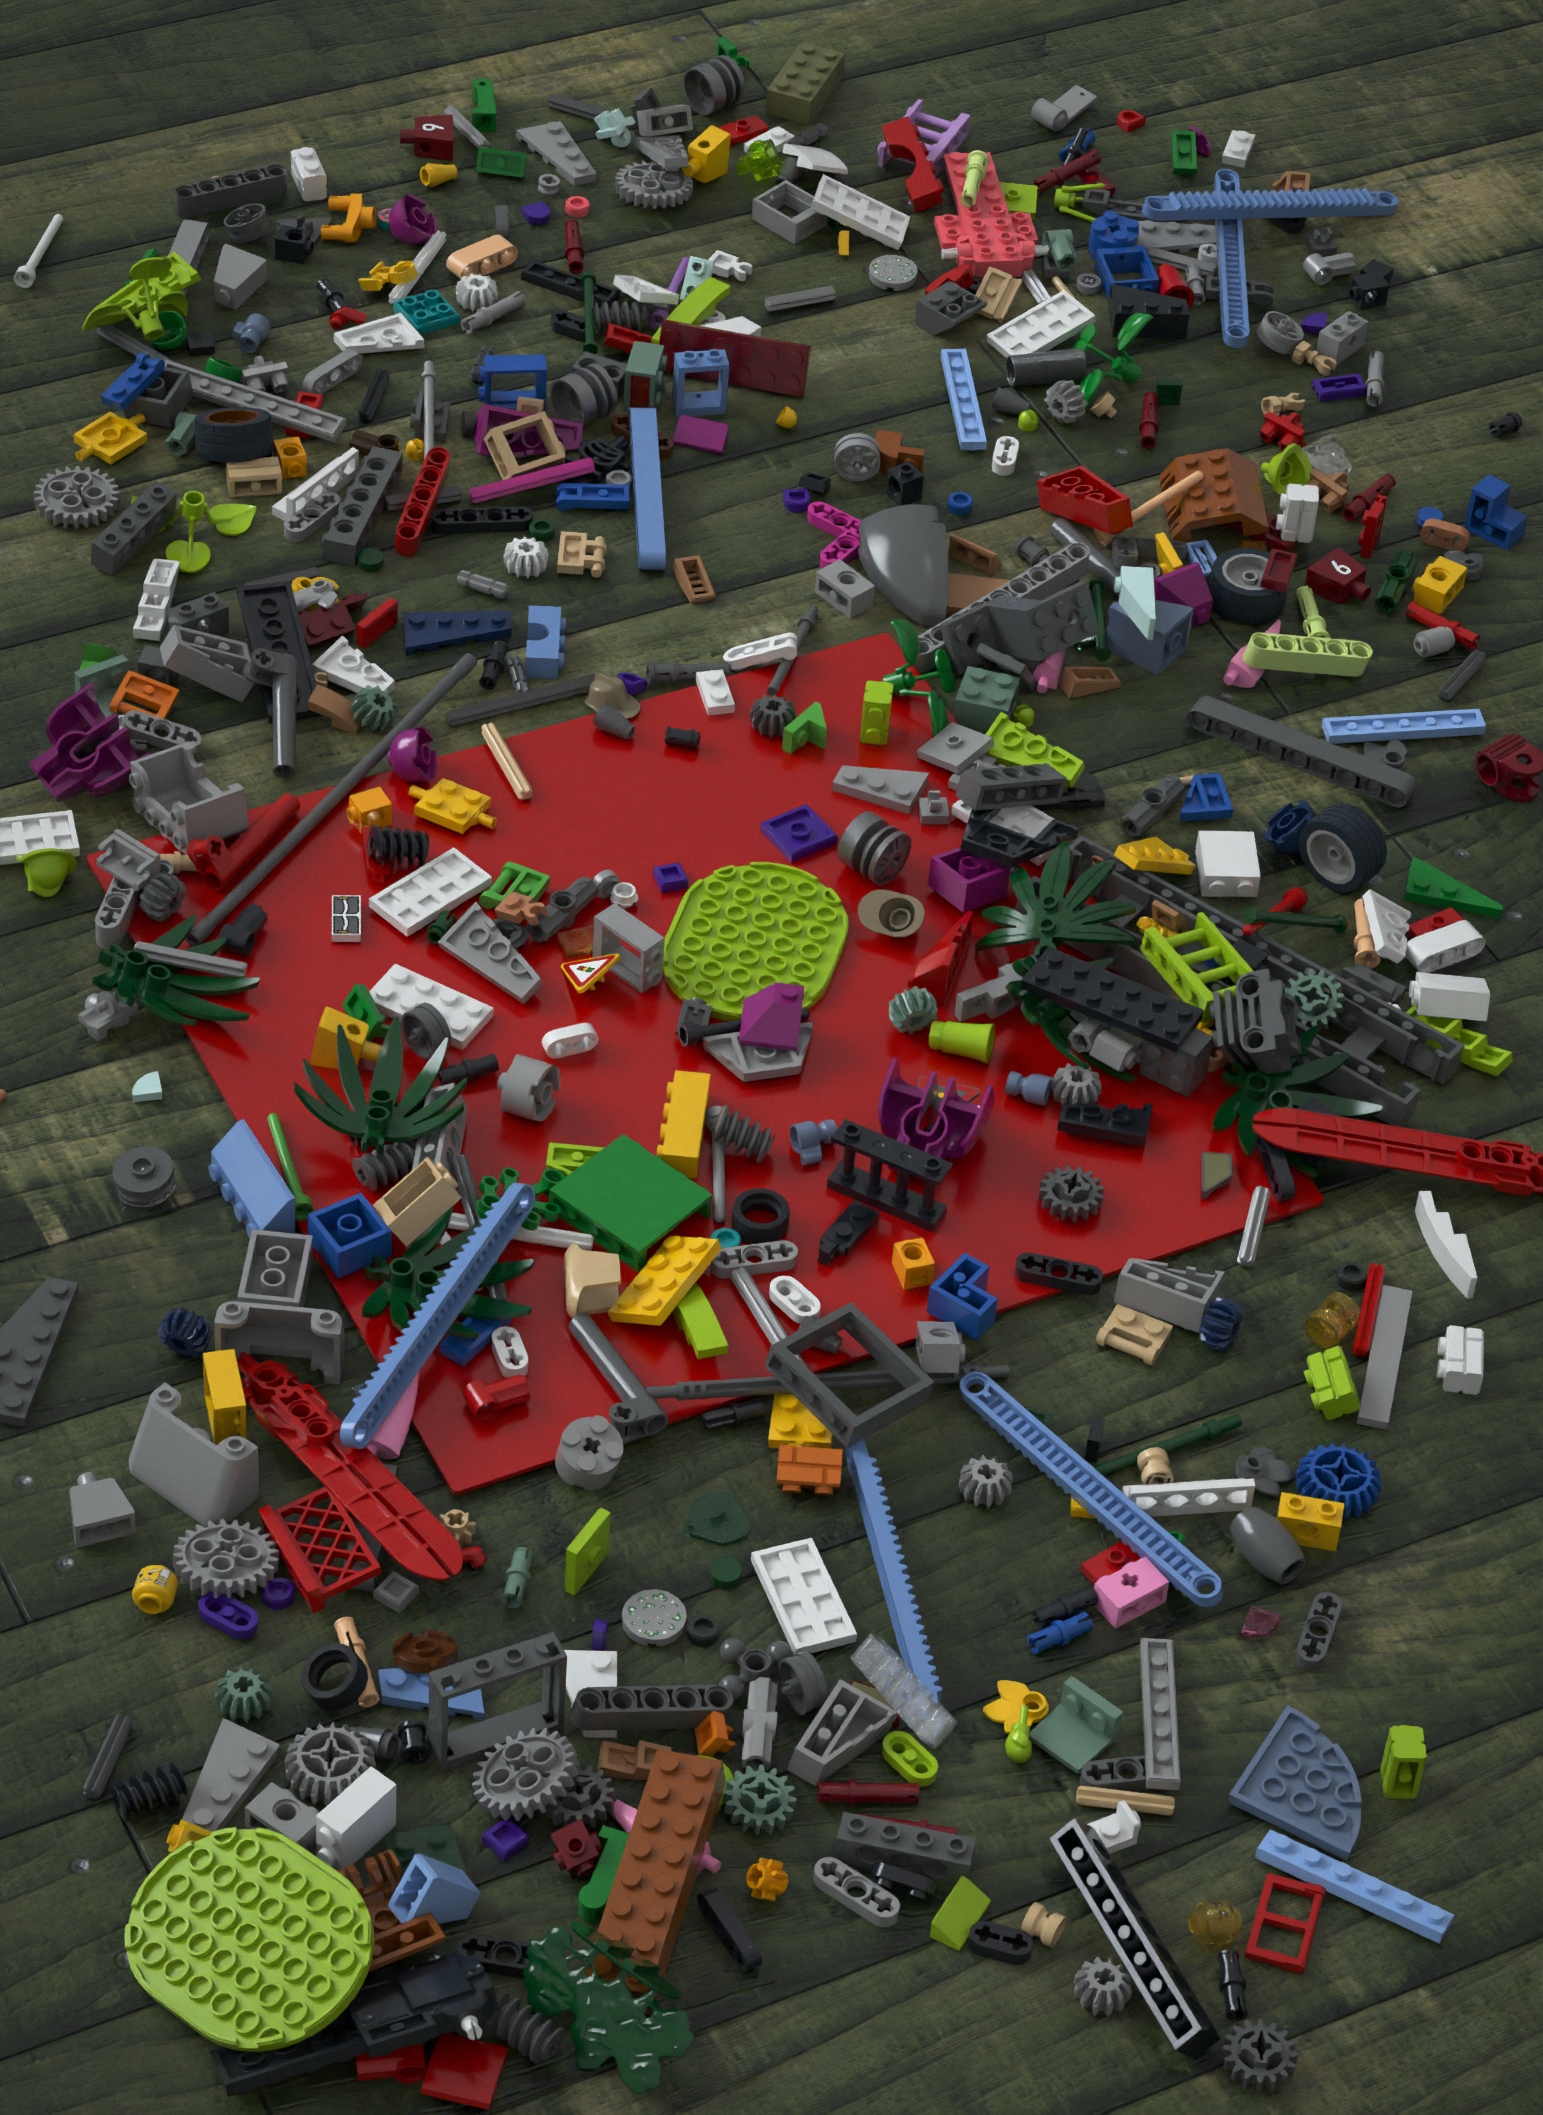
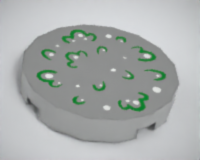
M898 255L877 257L869 265V279L881 289L887 290V287H892L893 291L908 289L915 284L918 275L917 266L914 262Z
M658 1589L643 1590L632 1595L625 1602L622 1611L623 1630L630 1639L645 1646H648V1643L656 1644V1647L675 1642L683 1634L687 1621L686 1609L680 1599L667 1591Z

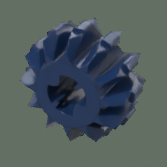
M1219 1297L1210 1302L1200 1327L1199 1337L1202 1344L1222 1351H1226L1233 1346L1243 1320V1310L1239 1304L1234 1303L1230 1299Z
M181 1307L179 1310L172 1308L159 1325V1341L166 1344L167 1349L175 1351L177 1355L183 1354L186 1358H191L192 1356L200 1357L212 1340V1325L204 1321L203 1315L195 1314L194 1310L190 1312L184 1307Z

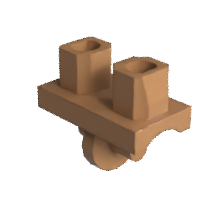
M1316 468L1309 472L1311 480L1306 485H1314L1319 488V496H1324L1320 503L1325 511L1331 514L1336 509L1341 508L1343 510L1349 505L1346 502V497L1350 486L1346 484L1348 477L1345 473L1340 471L1334 475L1329 473L1326 476Z

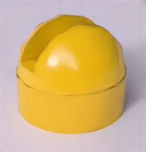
M786 406L779 414L776 424L786 429L792 428L797 423V414Z
M415 438L414 441H408L405 448L406 457L412 461L424 459V442L418 438Z

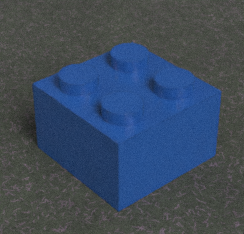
M362 1193L308 1214V1235H313V1247L338 1279L365 1268L366 1265H372L374 1255L382 1256L385 1259L392 1256V1231Z

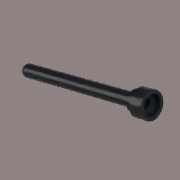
M802 1009L801 1021L809 1018V1010ZM741 1019L700 1026L694 1022L682 1023L678 1028L680 1042L684 1047L697 1045L698 1041H702L703 1037L739 1032Z

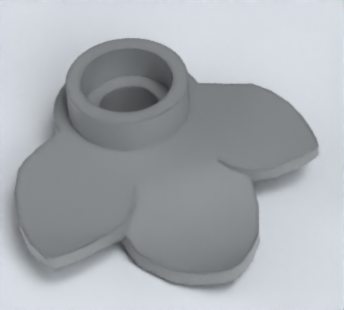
M321 579L315 581L309 588L293 593L297 610L300 612L314 603H318L320 607L325 609L331 608L338 599L337 594L334 592V584Z

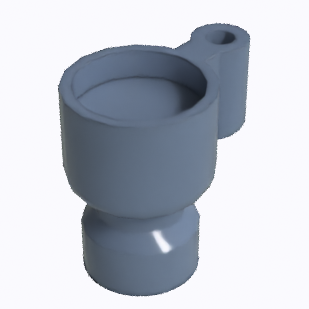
M252 314L245 323L237 322L231 334L235 339H239L238 346L242 351L254 353L259 344L266 339L271 325L269 320L263 315Z
M1010 1071L1005 1086V1094L1013 1096L1021 1094L1026 1102L1045 1106L1052 1089V1079L1054 1078L1041 1074H1031L1025 1078L1021 1073Z
M833 1119L821 1121L819 1125L812 1121H805L790 1126L791 1144L794 1151L799 1153L803 1166L821 1162L822 1152L820 1143H833L831 1142V1137L837 1130Z

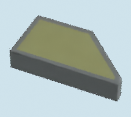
M1202 1152L1201 1198L1206 1199L1215 1189L1223 1188L1231 1183L1232 1154Z

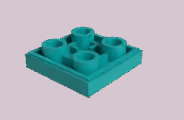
M437 289L427 290L425 293L407 296L402 300L393 302L394 312L396 314L401 313L420 335L460 324V315Z

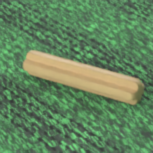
M1078 1786L1076 1792V1803L1078 1805L1117 1809L1118 1802L1125 1800L1130 1809L1136 1812L1168 1816L1173 1814L1175 1808V1798L1172 1796L1089 1786Z

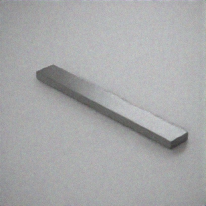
M169 360L164 361L165 367L189 372L193 396L228 408L249 407L263 409L270 413L273 423L334 443L347 425L346 418Z

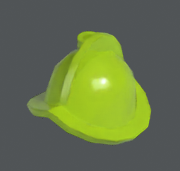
M1292 443L1283 452L1276 454L1270 460V463L1264 462L1261 465V470L1265 472V479L1272 484V490L1281 496V493L1286 494L1287 485L1289 484L1306 485L1311 480L1309 472L1312 470L1309 457L1301 446Z
M38 849L28 852L23 856H16L17 861L24 863L28 892H35L42 898L55 895L63 884L66 875H72L77 868L75 857L62 849Z

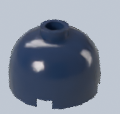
M1298 800L1301 803L1300 805L1294 806L1292 803H1289L1279 809L1267 822L1270 826L1268 832L1265 830L1263 832L1268 843L1283 854L1294 855L1300 853V832L1316 816L1314 809L1304 800Z

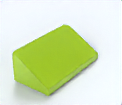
M962 1875L934 1917L929 1937L960 1951L969 1938L970 1928L973 1924L980 1921L991 1900L968 1878Z

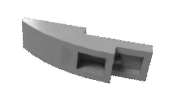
M1035 954L1030 955L1036 962ZM1013 963L999 968L997 979L990 980L957 994L954 1015L960 1022L982 1013H986L990 1019H994L1021 1004L1022 999L1020 998L1018 1001L1013 1000L1005 988L1009 982L1023 979L1022 976L1014 971Z

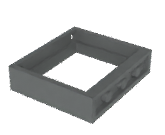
M852 1302L771 1345L764 1365L847 1448L926 1404L935 1383L927 1373L922 1371L905 1352L895 1345ZM843 1329L906 1388L858 1416L795 1356Z
M554 1632L429 1672L428 1746L440 1771L486 1757L485 1752L494 1753L496 1751L495 1743L505 1745L506 1736L509 1735L513 1740L517 1739L518 1733L521 1730L525 1736L529 1735L532 1728H535L538 1734L544 1728H547L550 1734L555 1731L561 1732L564 1730L567 1655ZM543 1668L541 1702L448 1732V1699ZM453 1686L454 1689L445 1692L446 1687ZM549 1717L550 1720H553V1722L546 1724L544 1719ZM448 1750L451 1751L452 1756L447 1757Z

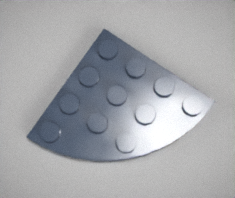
M1287 1705L1230 1792L1228 1803L1348 1861L1355 1847L1361 1824L1362 1798L1355 1771L1337 1743L1333 1744L1320 1731L1321 1727L1316 1722Z

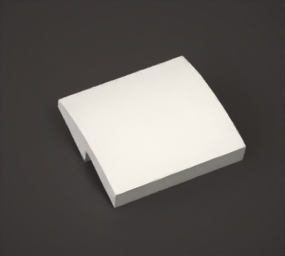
M784 143L782 153L798 156L797 166L848 174L845 164L831 152L815 147Z

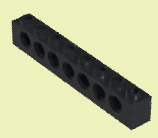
M1073 1818L1050 1837V1841L1174 2049L1193 2059H1197L1221 2039L1220 2035L1096 1830L1084 1822Z

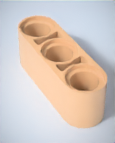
M497 234L453 252L447 259L446 267L459 279L462 276L469 277L470 273L473 275L481 273L484 276L512 264L518 256V249L502 235Z

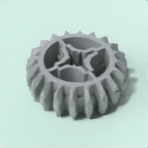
M332 1722L329 1728H324L319 1723L317 1730L314 1731L307 1727L304 1735L297 1734L294 1743L289 1744L285 1758L286 1778L288 1782H291L293 1792H299L302 1800L311 1797L313 1805L319 1801H324L326 1806L330 1804L371 1766L376 1769L375 1753L373 1747L367 1746L368 1738H359L360 1733L358 1729L349 1732L347 1724L341 1729L336 1728L334 1722ZM330 1760H333V1762H331V1768L328 1769Z

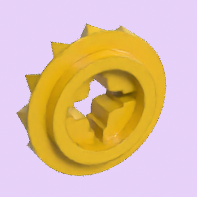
M1146 916L1139 918L1136 923L1143 934L1145 929L1155 926L1162 936L1166 938L1178 935V932Z

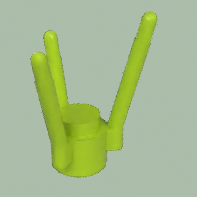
M1104 184L1062 186V189L1057 188L1054 207L1060 208V213H1068L1092 223L1096 218L1070 209V207L1075 206V202L1083 203V198L1076 197V193L1072 192L1104 188Z

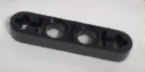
M521 506L438 509L432 513L431 528L439 534L521 532L529 530V524L533 521V512L531 509ZM496 518L500 519V521H491L489 519ZM472 519V520H475V521H474V522H466V521H463V520Z

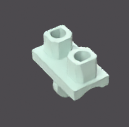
M618 108L610 113L608 110L603 111L594 118L600 128L595 133L598 139L611 137L612 143L618 148L626 147L630 143L631 134L625 126L636 123L632 116L625 118Z
M690 256L680 300L683 301L696 287L709 277H712L715 266L714 261Z

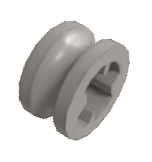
M543 174L539 177L538 191L544 195L558 193L560 179L556 175Z

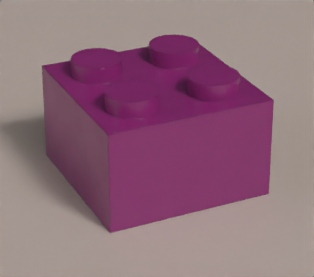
M958 847L931 857L928 886L959 910L966 912L1006 897L1010 868L998 866L994 861L986 858L973 857L969 852Z

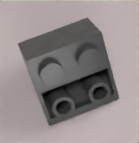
M948 281L917 300L915 325L934 336L956 326L987 306V302L958 286L956 283Z

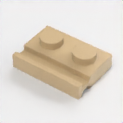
M989 266L976 293L977 297L987 302V306L978 311L977 314L989 319L994 318L1002 324L1022 284V279L1019 278L1017 280L1012 275Z

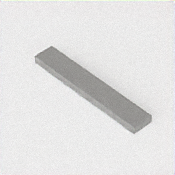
M1387 1285L1382 1286L1357 1424L1384 1430L1388 1428L1413 1292L1411 1290Z
M1141 1638L1140 1666L1146 1788L1179 1790L1181 1779L1173 1640Z

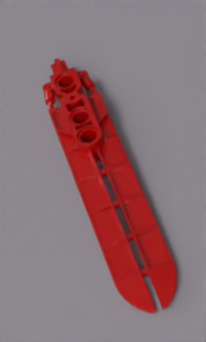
M1292 1108L1268 1109L1254 1115L1252 1122L1258 1123L1252 1125L1254 1132L1269 1143L1289 1151L1490 1185L1496 1191L1523 1196L1531 1195L1532 1192L1543 1194V1152L1532 1151L1531 1147L1526 1144L1499 1139L1490 1143Z
M245 1351L239 1354V1358L236 1360L238 1369L245 1375V1378L241 1379L245 1403L252 1406L259 1423L274 1438L280 1439L405 1569L431 1580H449L450 1576L438 1564L440 1562L454 1576H457L461 1572L463 1561L458 1541L367 1447L355 1449L345 1447L341 1443L340 1429L343 1422L328 1408V1402L311 1385H303L299 1382L298 1376L289 1371L286 1364H276L272 1359L259 1364Z

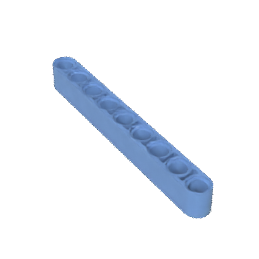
M630 408L629 425L638 569L665 570L666 548L656 408Z

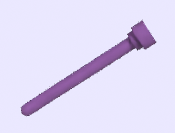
M684 257L681 260L668 288L669 291L677 294L686 275L690 258ZM667 304L666 308L659 307L651 312L648 324L652 329L658 330L662 321L666 320L669 316L668 311L672 304Z

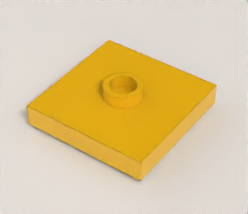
M1164 532L1156 534V550L1161 576L1182 568L1183 564Z

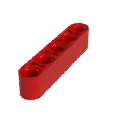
M433 447L427 452L396 527L394 548L402 556H412L418 551L447 480L450 453L445 448Z

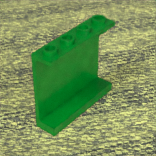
M622 1134L549 1189V1202L556 1203L561 1207L560 1219L580 1233L592 1235L596 1244L609 1253L618 1254L620 1261L636 1272H639L646 1265L647 1249L695 1212H698L705 1218L711 1216L712 1194L704 1187H700L687 1178L682 1172L675 1170L665 1163L660 1157L643 1148L638 1142Z

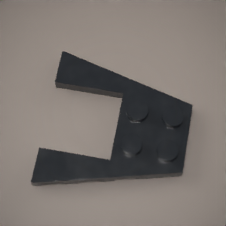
M1001 808L979 811L972 809L960 849L969 852L973 857L992 860L998 866L1013 868L1055 849L1063 841L1070 842L1075 840L1078 836L1079 828L1053 819L1035 838L989 822L1001 811Z

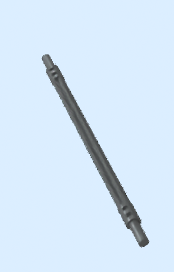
M979 1364L959 1365V1373L927 1374L935 1382L934 1384H957L970 1372H982L990 1378L1009 1377L1010 1370L1008 1365L980 1367ZM887 1370L814 1374L831 1391L903 1386ZM775 1377L676 1382L675 1385L645 1387L647 1395L654 1399L676 1398L677 1401L791 1393Z

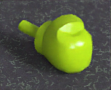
M1024 1705L1021 1706L1019 1723L1012 1724L1011 1732L1005 1742L1006 1755L1015 1763L1021 1764L1028 1761L1032 1755V1743L1029 1740L1030 1727L1027 1725L1029 1707Z

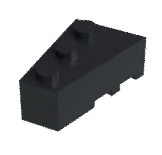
M1116 284L1110 285L1108 313L1112 337H1118L1121 328L1131 315L1143 313L1149 314L1153 318L1146 323L1135 338L1186 339L1189 320L1186 299Z

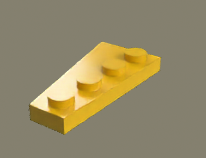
M1157 837L1119 845L1114 853V856L1133 870L1191 875L1196 867L1194 863L1188 860V854L1182 850L1171 848Z

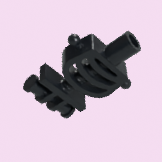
M621 435L610 443L599 438H594L590 441L582 440L579 448V460L588 457L592 458L595 471L564 481L566 483L601 484V477L606 478L607 474L611 471L621 470L622 468L626 471L630 470L631 465L625 463L624 452L629 448L628 440ZM569 455L565 458V464L577 461Z

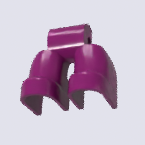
M91 682L63 701L51 713L46 725V734L53 747L31 761L29 767L55 800L62 802L74 796L84 787L93 796H104L118 790L130 782V762L150 754L146 753L140 758L137 757L130 743L128 728L124 727L119 730V718L116 713L107 718L105 717L97 703L96 686ZM107 739L98 745L96 751L82 759H77L75 756L76 753L93 741Z
M893 1057L879 1097L878 1115L883 1134L945 1160L946 1156L953 1158L964 1157L971 1151L979 1138L983 1126L988 1122L994 1106L993 1086H987L981 1105H977L962 1099L957 1094L955 1078L950 1077L938 1109L939 1115L935 1125L930 1132L920 1130L925 1112L932 1105L938 1089L937 1073L931 1072L925 1089L915 1087L901 1078L898 1058ZM888 1166L889 1170L898 1172V1169Z

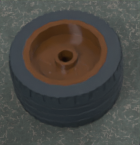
M229 407L206 411L195 417V446L198 457L204 460L215 462L249 461L265 457L273 451L272 420L270 413L266 410L249 407Z

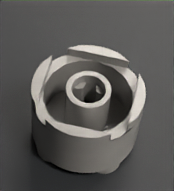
M515 1055L507 1073L503 1072L498 1080V1089L502 1090L500 1110L533 1121H544L556 1103L555 1100L551 1099L553 1092L560 1089L561 1075L559 1068L550 1063L527 1056Z
M600 1415L583 1417L571 1422L563 1431L556 1451L555 1466L558 1474L567 1484L584 1487L583 1490H597L606 1486L615 1475L623 1455L622 1438L617 1429L605 1417Z

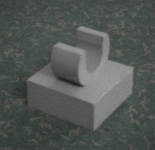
M940 790L928 791V798H919L918 810L921 825L949 824L946 797H940Z

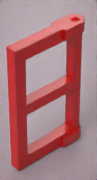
M1267 1873L1244 1957L1283 1968V1970L1297 1974L1304 1973L1326 1889L1317 1884L1303 1883ZM1272 1888L1312 1898L1313 1903L1308 1922L1267 1912L1266 1909ZM1262 1923L1304 1934L1298 1958L1256 1947Z

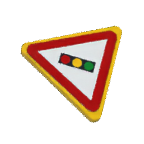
M616 953L562 964L561 969L577 992L581 994L587 989L595 990L593 984L596 981L604 982V974L621 957Z

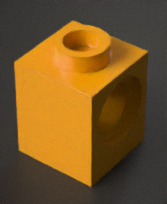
M299 436L273 440L274 457L279 459L282 480L307 476V455Z
M381 787L350 795L349 808H347L348 820L351 824H355L361 834L363 833L364 826L376 825L385 827L392 825V803Z
M918 1238L894 1243L892 1265L903 1289L933 1284L935 1262L924 1239Z

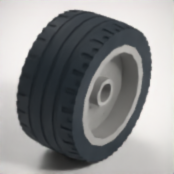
M1236 548L1224 552L1217 557L1210 573L1208 588L1213 599L1212 609L1218 615L1235 623L1257 625L1270 622L1281 614L1286 602L1287 592L1284 593L1260 587L1270 553L1252 548Z
M1346 803L1334 804L1312 818L1300 832L1299 850L1306 868H1308V871L1319 883L1333 891L1340 893L1354 891L1376 876L1385 865L1387 846L1380 828L1366 812L1354 805Z

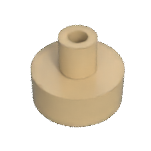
M1107 391L1093 403L1090 410L1097 417L1105 413L1109 418H1112L1117 412L1112 406L1115 398Z

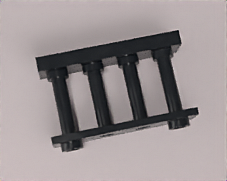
M845 1119L831 1137V1142L844 1147L843 1161H840L828 1177L827 1188L934 1232L947 1214L948 1205L935 1200L936 1186H940L952 1169L953 1164ZM856 1152L871 1158L870 1172L854 1166ZM882 1164L898 1169L896 1184L881 1178ZM909 1174L925 1181L923 1195L908 1189Z

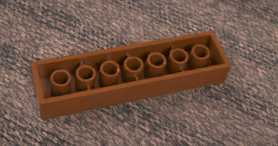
M657 1749L598 1932L610 1940L625 1941L634 1948L633 1957L651 1960L660 1967L658 1975L664 1978L726 1780L723 1761ZM601 1953L594 1960L595 1970L600 1978L608 1982L615 1980L621 1969L618 1965ZM588 1966L585 1970L588 1977L592 1973L591 1966ZM630 1974L626 1976L625 1983L633 1997L638 1999L649 1991L648 1987ZM648 2005L645 2014L651 2015L652 2009Z

